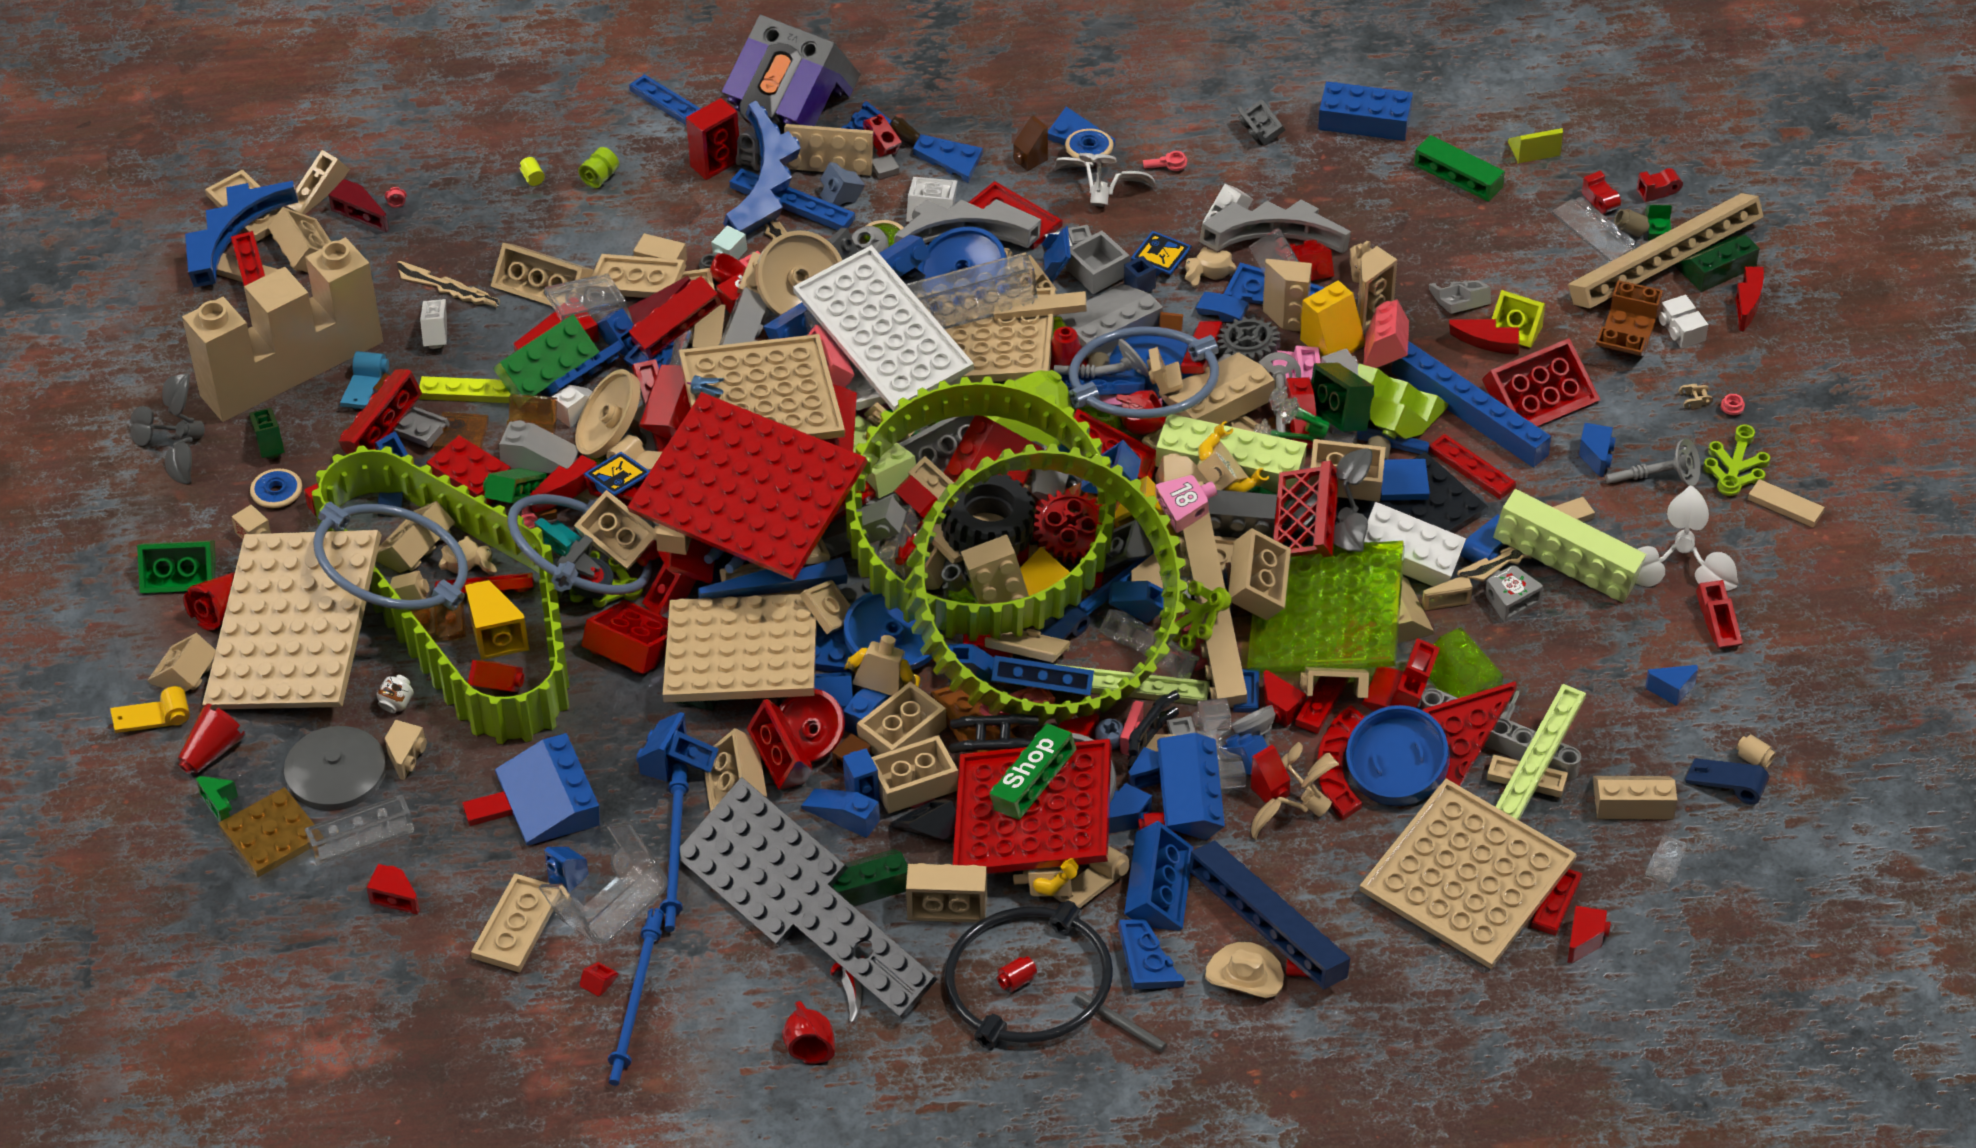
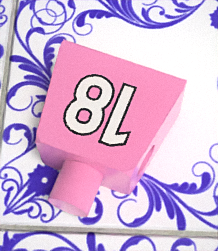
M1193 475L1155 485L1156 498L1164 513L1169 516L1170 523L1176 533L1205 516L1209 512L1208 498L1217 495L1216 487L1212 481L1200 486Z

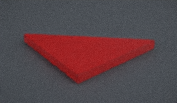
M1516 681L1422 709V711L1431 715L1440 724L1446 735L1450 752V764L1445 779L1461 787L1516 691Z

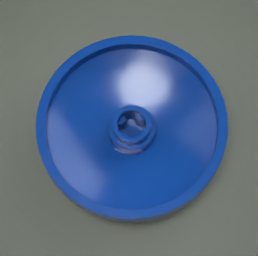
M959 227L946 231L936 237L927 246L931 257L918 265V270L926 275L922 287L926 295L999 290L1007 275L1008 259L999 239L989 231L978 227Z
M1133 336L1124 340L1137 352L1147 367V360L1150 359L1149 350L1158 347L1165 366L1179 362L1180 368L1188 350V344L1166 337ZM1118 345L1111 353L1110 365L1121 363L1120 360L1123 356ZM1134 369L1110 374L1117 376H1144ZM1181 373V374H1182V380L1185 379V378H1187V377H1189V376H1191V375H1193V374H1183V373ZM1150 376L1146 377L1145 391L1152 390L1159 399H1162L1159 395L1160 390L1157 383L1152 384Z
M868 592L854 601L848 609L844 619L843 635L845 643L853 655L861 648H868L872 641L880 643L883 635H890L896 639L894 647L905 652V659L909 662L912 670L925 665L932 659L931 655H923L920 651L925 644L922 636L912 633L911 627L916 622V619L908 623L903 620V612L898 608L887 609L885 607V597L882 593L873 595L872 592Z

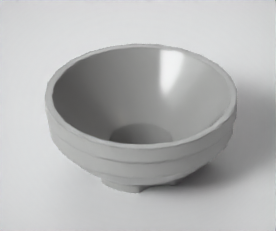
M874 226L859 228L851 235L858 252L872 245L880 253L889 246L884 232ZM863 235L871 236L870 241L866 244L859 243V239Z
M1270 705L1237 720L1231 726L1235 733L1241 736L1249 733L1252 736L1263 735L1272 729L1271 726L1275 719L1274 708Z

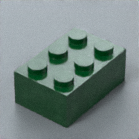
M1338 362L1314 363L1311 385L1314 392L1316 414L1342 432L1367 431L1371 403L1374 397V385Z

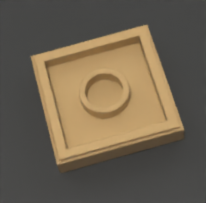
M833 580L806 589L799 595L827 635L844 628V619L851 605Z

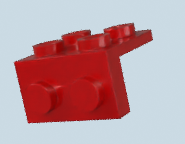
M1306 240L1303 245L1298 246L1295 244H1285L1282 246V249L1276 250L1277 255L1285 261L1312 263L1311 281L1334 276L1331 249L1320 242L1317 243V240Z

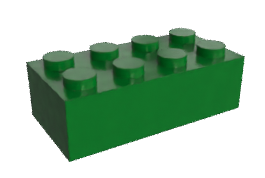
M572 314L499 362L493 369L520 407L540 394L552 382L563 377L572 369H576L588 359H592L599 353V350L575 315Z

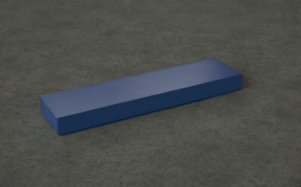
M645 74L629 85V90L684 125H686L687 116L701 109Z

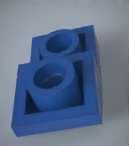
M1204 292L1196 306V310L1201 315H1218L1222 322H1234V319L1238 321L1243 319L1250 305L1246 301L1229 295Z

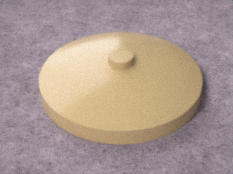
M801 230L784 233L772 240L759 256L755 273L758 292L766 306L773 313L780 316L801 303L793 291V286L842 261V258L836 248L818 234Z
M624 369L616 370L606 376L593 390L583 407L577 423L575 442L580 453L589 458H600L622 439L635 416L639 404L641 390L640 382L636 375Z

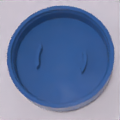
M1388 706L1367 715L1352 731L1346 749L1349 771L1357 788L1371 800L1390 806L1410 805L1430 796L1444 781L1450 764L1449 747L1446 735L1440 724L1428 713L1410 706Z

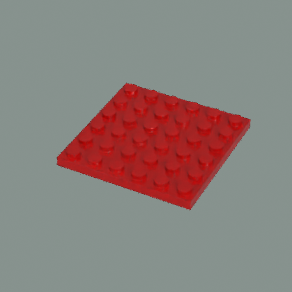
M1110 739L1075 742L1076 751L1020 820L995 811L989 793L1027 747L960 754L953 865L986 866L987 874L1060 867L1070 858L1077 865L1108 862L1112 748Z

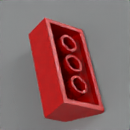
M408 369L395 370L391 376L384 380L383 386L377 393L371 396L367 406L356 415L351 426L341 434L338 442L345 453H354L358 446L363 445L367 450H375L374 443L392 433L422 395V391L412 371Z

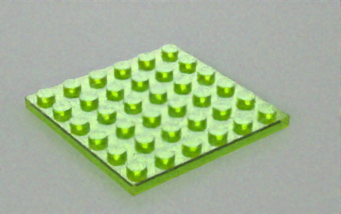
M1403 540L1364 543L1363 552L1344 550L1333 544V554L1330 557H1323L1320 553L1290 557L1285 608L1268 620L1252 613L1247 669L1258 670L1259 673H1263L1266 669L1270 672L1305 671V667L1349 669L1396 666L1405 551Z

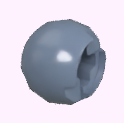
M1115 719L1102 720L1096 725L1094 738L1095 740L1110 739L1111 750L1119 748L1120 736L1124 727L1122 723Z

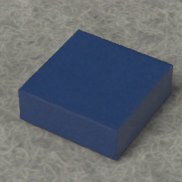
M403 492L379 493L378 504L403 508ZM378 514V516H392L386 514Z

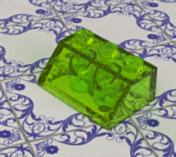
M1462 627L1440 636L1433 644L1440 649L1429 679L1440 691L1456 698H1461L1502 685L1503 674Z

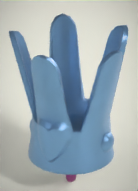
M695 375L692 382H687V384L691 385L690 391L692 394L699 395L703 392L714 397L715 394L721 395L724 393L722 389L708 385L722 382L724 378H703Z

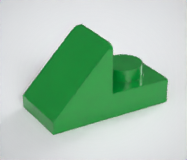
M1647 205L1645 210L1649 222L1648 240H1653L1671 230L1670 217L1672 205Z
M204 776L197 777L196 782L199 794L217 820L221 822L230 817L229 812L232 811V807L229 801L238 797L235 782Z

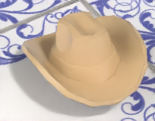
M1236 942L1226 945L1214 954L1206 966L1205 979L1213 985L1248 995L1268 998L1276 996L1283 988L1284 973L1280 961L1273 952L1264 946L1252 942Z

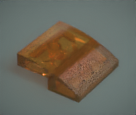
M511 394L509 396V419L507 420V426L509 422L521 420L525 423H533L555 434L558 397Z
M464 600L454 611H451L442 604L427 609L411 610L412 614L434 642L466 637Z

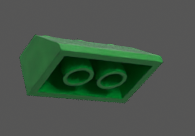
M215 540L142 543L137 545L140 593L188 591L187 589L192 585L215 578Z

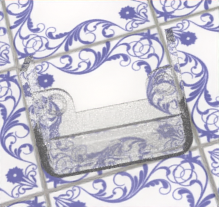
M610 823L606 826L620 846L612 854L610 860L611 867L617 876L584 906H582L578 899L571 897L563 884H541L538 887L561 921L596 944H605L611 941L658 898L667 887L668 881L664 871L631 823Z

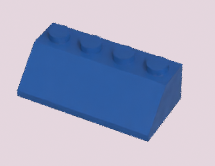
M1198 733L1159 738L1157 740L1165 826L1170 830L1208 840L1225 827L1216 739Z
M1159 821L1136 832L1124 914L1130 919H1145L1151 928L1179 931L1183 929L1190 878L1189 864L1193 846Z

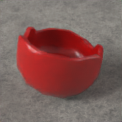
M718 253L710 266V273L719 284L745 271V266L739 260L723 253Z

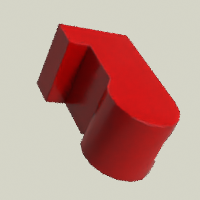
M878 114L864 120V130L873 131V144L877 149V156L897 154L902 142L885 117Z
M1667 168L1660 173L1651 175L1646 171L1639 173L1636 190L1645 202H1649L1679 192L1683 182L1672 168Z
M1601 170L1583 178L1582 194L1600 213L1605 214L1621 207V199L1618 192L1607 184L1605 175Z

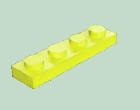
M422 376L419 386L422 391L419 400L511 403L512 395L501 380Z

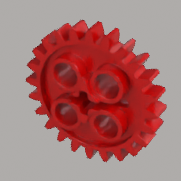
M1066 489L1065 495H1062L1057 490L1055 498L1048 494L1047 501L1041 499L1040 507H1035L1033 539L1039 540L1038 548L1046 546L1045 551L1048 553L1052 551L1054 553L1053 558L1055 559L1059 555L1062 556V562L1064 563L1067 557L1071 558L1072 563H1075L1076 557L1084 558L1089 552L1091 542L1095 543L1097 524L1102 525V522H1098L1099 507L1102 504L1095 505L1096 497L1088 500L1087 492L1083 496H1079L1078 489H1076L1074 495L1070 493L1069 489ZM1070 509H1074V510H1076V511H1078V512H1077V513H1072V512H1070L1069 510H1070ZM1049 521H1056L1059 524H1052ZM1084 527H1088V528H1090V529H1092V530H1091V531H1086V530H1084L1083 528H1084ZM1063 539H1070L1073 542H1065Z

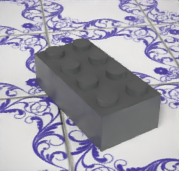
M1217 490V495L1208 498L1214 536L1239 538L1253 528L1272 539L1274 538L1277 495Z

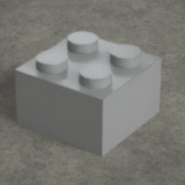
M1100 231L1070 247L1071 259L1066 264V270L1092 294H1095L1124 278V264L1130 262V255L1106 233Z

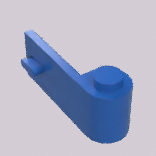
M1497 514L1466 539L1460 553L1461 557L1476 563L1484 558L1490 561L1500 556L1498 550L1504 544L1493 538L1500 515ZM1497 562L1494 563V564L1485 566V567H1483V568L1488 569L1490 566L1496 565Z

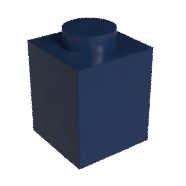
M1144 256L1124 264V284L1144 292H1149L1156 288V268Z

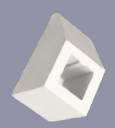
M1224 184L1203 222L1233 202L1248 209L1253 198L1238 188Z

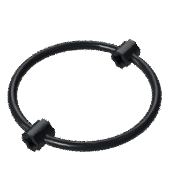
M1069 900L1061 902L1057 909L1018 907L992 914L970 927L953 946L945 967L944 982L946 993L956 1013L968 1025L977 1030L974 1038L982 1047L986 1049L995 1048L999 1040L1016 1043H1034L1064 1036L1089 1021L1105 1002L1113 978L1111 956L1100 935L1086 922L1079 919L1081 909L1074 902ZM1042 917L1049 918L1050 926L1056 933L1061 935L1070 933L1073 927L1083 933L1095 946L1102 964L1101 985L1090 1005L1069 1022L1036 1032L1007 1031V1023L1000 1016L993 1013L986 1015L983 1021L975 1017L964 1006L957 993L955 985L956 965L969 942L982 931L995 924L1015 918Z

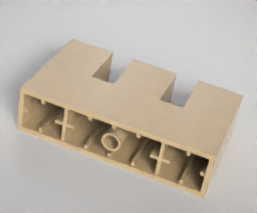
M346 237L338 241H331L325 244L322 249L305 256L313 295L311 298H309L307 290L286 267L244 286L252 327L250 328L247 327L246 321L224 297L207 301L198 309L182 316L199 394L222 422L353 358L356 351L365 352L383 343L370 263Z

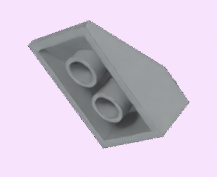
M521 420L509 422L499 443L500 461L509 465L511 469L523 468L552 473L559 465L568 469L577 460L580 453L576 445L533 423H525Z

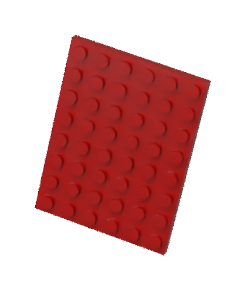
M701 392L627 508L629 512L795 580L868 461L862 455Z

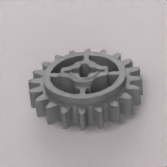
M1253 316L1251 319L1243 317L1241 321L1234 319L1233 324L1226 323V329H1220L1217 341L1220 356L1224 354L1234 355L1239 352L1251 360L1259 362L1263 357L1277 352V349L1281 347L1280 332H1278L1277 326H1272L1271 321L1265 323L1264 318L1256 320L1255 316Z

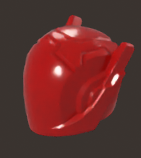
M1152 390L1137 391L1130 395L1117 394L1116 399L1122 402L1121 407L1154 409L1162 407L1158 396ZM1121 417L1126 429L1137 435L1154 433L1162 429L1166 421V417L1145 419Z
M801 1001L796 1002L797 1010L788 1017L782 1030L783 1040L789 1054L796 1059L803 1060L805 1064H817L831 1060L835 1056V1037L829 1019L816 1010L807 1009Z

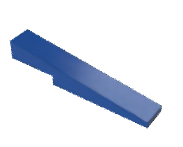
M842 557L802 568L795 580L765 569L699 588V599L725 598L730 596L747 597L809 589L833 580L835 585L847 584L848 572Z

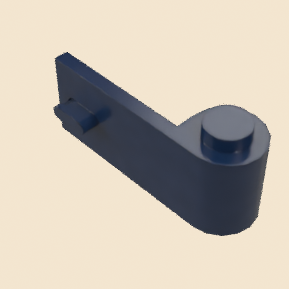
M1068 604L1064 608V616L1057 619L1051 616L1045 620L1044 628L1040 630L1036 628L1035 630L1040 631L1041 635L1065 640L1070 633L1075 636L1083 634L1088 628L1091 618L1075 605ZM1027 657L1031 661L1044 663V660Z
M1695 758L1685 782L1688 784L1734 789L1740 801L1754 805L1761 799L1769 781V774L1760 765Z

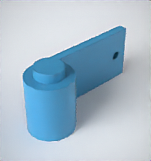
M363 351L355 352L353 358V377L340 401V406L352 407L356 410L359 408L364 409L367 406L371 396L374 394L373 387L382 378L384 373H387L389 370V359H386L385 354Z

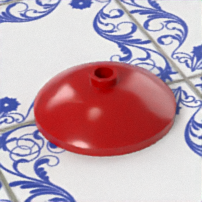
M814 689V696L788 697L780 705L779 708L782 710L785 718L788 719L795 737L799 740L801 748L810 762H816L825 758L837 747L844 732L845 719L840 704L833 696L825 691ZM818 727L817 732L812 734L813 728Z

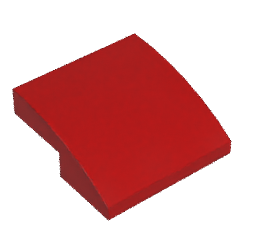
M1377 666L1368 686V698H1363L1361 704L1373 711L1388 706H1397L1392 704L1391 700L1403 671Z

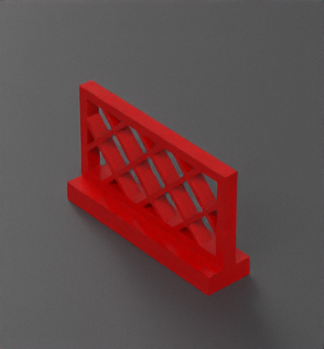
M1331 460L1321 462V467L1279 472L1273 539L1282 544L1288 538L1293 543L1289 547L1291 548L1290 557L1318 553L1323 557H1330L1333 554L1339 479L1336 476L1337 469ZM1319 475V480L1312 487L1306 483L1312 476ZM1296 478L1298 482L1288 490L1286 488V480ZM1304 485L1309 490L1299 499L1294 494ZM1315 494L1317 501L1311 507H1308L1305 502ZM1292 497L1296 502L1288 510L1284 509V503ZM1303 506L1307 511L1297 520L1293 514ZM1311 515L1315 516V522L1309 528L1303 525ZM1288 518H1291L1294 523L1284 531L1282 524ZM1299 527L1304 529L1305 532L1297 540L1291 537ZM1310 535L1314 538L1313 546H1301Z

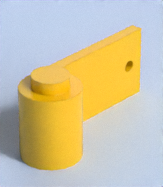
M178 686L164 689L161 692L159 702L110 708L115 733L181 725L190 717L185 691Z

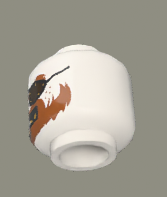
M402 675L385 678L376 694L379 700L378 705L390 713L403 711L414 694L412 687L409 685L410 681Z

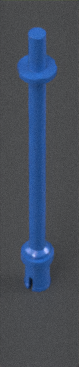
M684 763L672 765V781L669 783L668 788L669 792L673 794L667 899L663 900L659 907L666 914L665 930L667 932L675 931L676 915L680 914L683 910V904L677 900L683 795L689 791V784L687 783L688 767Z
M653 908L648 910L645 926L641 929L640 935L644 942L617 1051L612 1052L608 1056L609 1064L613 1065L609 1084L613 1086L619 1085L623 1068H628L632 1063V1059L627 1055L653 945L654 942L660 940L662 935L660 928L664 912L658 908H655L654 915H652Z

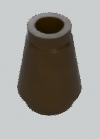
M894 116L890 122V126L900 140L912 145L916 143L920 133L902 117Z

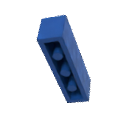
M995 656L991 681L1090 696L1094 670Z

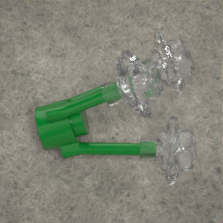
M1284 386L1282 389L1276 387L1270 394L1268 402L1272 404V410L1274 411L1279 408L1278 414L1282 419V424L1290 423L1294 418L1306 421L1305 431L1309 432V434L1278 432V430L1270 428L1266 419H1263L1261 424H1256L1254 432L1266 435L1306 439L1313 442L1314 439L1319 438L1323 440L1325 438L1329 422L1299 407L1296 397L1288 398L1287 386Z

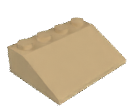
M1238 352L1218 362L1219 378L1213 391L1199 404L1175 415L1215 424H1221L1224 421L1228 423L1276 399L1275 380L1261 364ZM1207 367L1203 374H1193L1183 379L1184 387L1175 393L1161 395L1159 391L1160 397L1170 406L1194 396L1207 383L1210 376V367Z

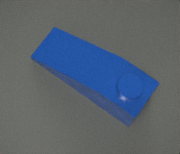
M864 688L856 693L843 711L845 719L844 730L857 735V723L889 699L891 695Z
M814 788L801 805V809L865 838L870 835L880 821L879 802L858 792Z

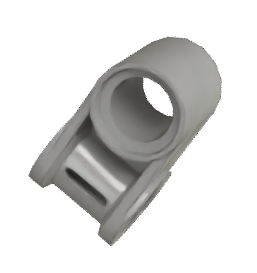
M750 126L738 137L736 164L740 166L743 164L748 165L758 171L761 166L760 147L754 128Z

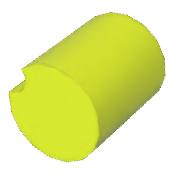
M527 157L520 162L521 167L519 169L529 185L537 186L544 181L545 175L535 158Z

